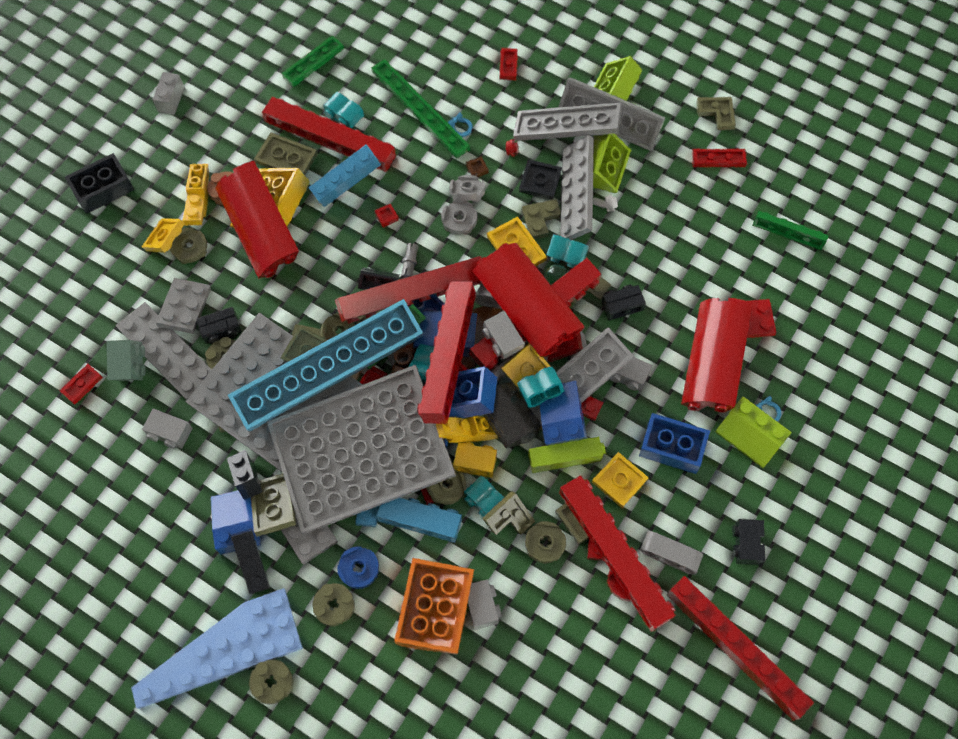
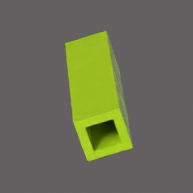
M599 437L530 448L528 452L532 473L602 461L603 454H606L605 445L600 443Z

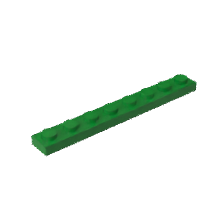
M385 59L371 67L372 73L456 159L470 150V145Z

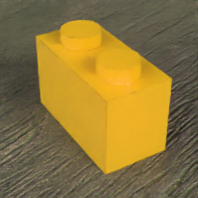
M471 442L458 443L453 463L454 470L493 478L497 450L488 445L479 447Z

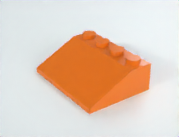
M412 558L394 640L395 644L418 650L458 654L474 569Z

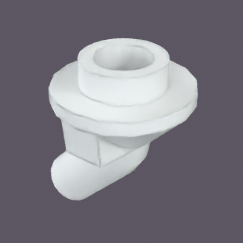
M612 194L605 196V201L596 197L593 199L594 205L607 208V212H615V208L618 207L617 199L612 197Z

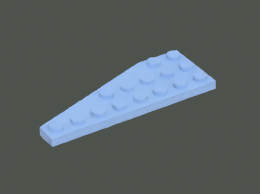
M283 588L244 602L132 686L136 708L140 709L255 667L260 662L274 660L303 649L286 590Z

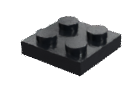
M528 159L519 192L553 200L562 173V167Z

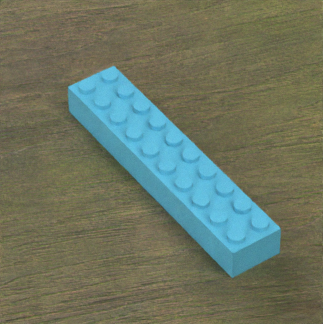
M403 299L228 394V397L246 430L250 432L421 338L423 332Z

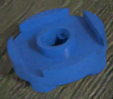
M352 547L346 550L340 557L341 559L337 567L339 577L344 584L352 589L366 588L379 576L378 559L369 549ZM356 563L364 564L362 572L353 571Z

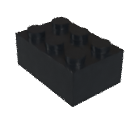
M114 153L65 176L73 194L86 214L135 190Z

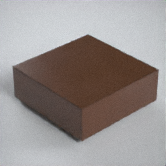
M483 157L466 162L470 175L480 177L488 174V168Z

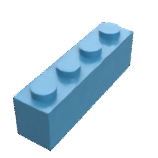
M366 144L312 184L309 189L323 207H326L381 164Z
M401 497L380 505L376 515L378 522L454 543L456 542L462 522V515L456 510L447 509L446 511L439 509L440 507L435 504L429 503L424 505L420 504L419 500L413 498L406 500Z

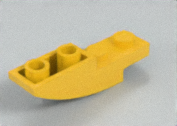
M190 164L186 184L187 198L182 220L185 223L184 226L202 225L203 217H206L208 206L207 186L209 183L208 164Z
M473 416L464 419L449 417L447 424H436L439 438H447L448 442L451 443L478 442L504 437L499 418Z

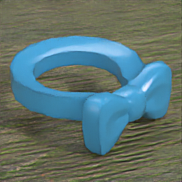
M460 112L456 117L448 121V124L462 138L469 136L472 132V123L468 119L463 118ZM458 121L464 122L469 128L466 132H458L455 129V123Z
M771 396L756 404L761 410L765 404L773 407L777 412L774 420L777 422L780 420L781 409L776 403L771 401Z

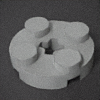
M459 176L458 180L454 181L453 179L449 184L450 194L453 196L454 201L479 202L485 194V182L483 180L482 182L478 181L476 176Z
M464 200L453 201V203L445 205L441 213L444 229L453 234L467 235L471 233L477 223L476 209L473 208L470 202ZM461 214L463 219L457 220L455 216L457 217Z

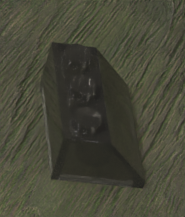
M512 382L496 386L494 411L483 416L505 448L530 442L542 430L539 419L527 406L517 387Z

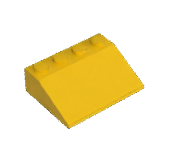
M260 168L259 171L286 226H288L307 190L310 180L299 168Z

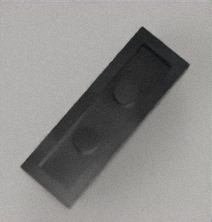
M252 529L232 534L231 539L249 594L269 589L270 584Z

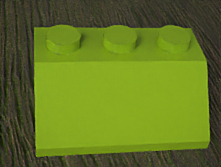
M631 56L605 64L594 87L627 101L636 82L639 80L642 69Z
M615 134L594 135L593 188L617 193L631 149Z
M744 396L715 431L762 468L766 466L792 433Z

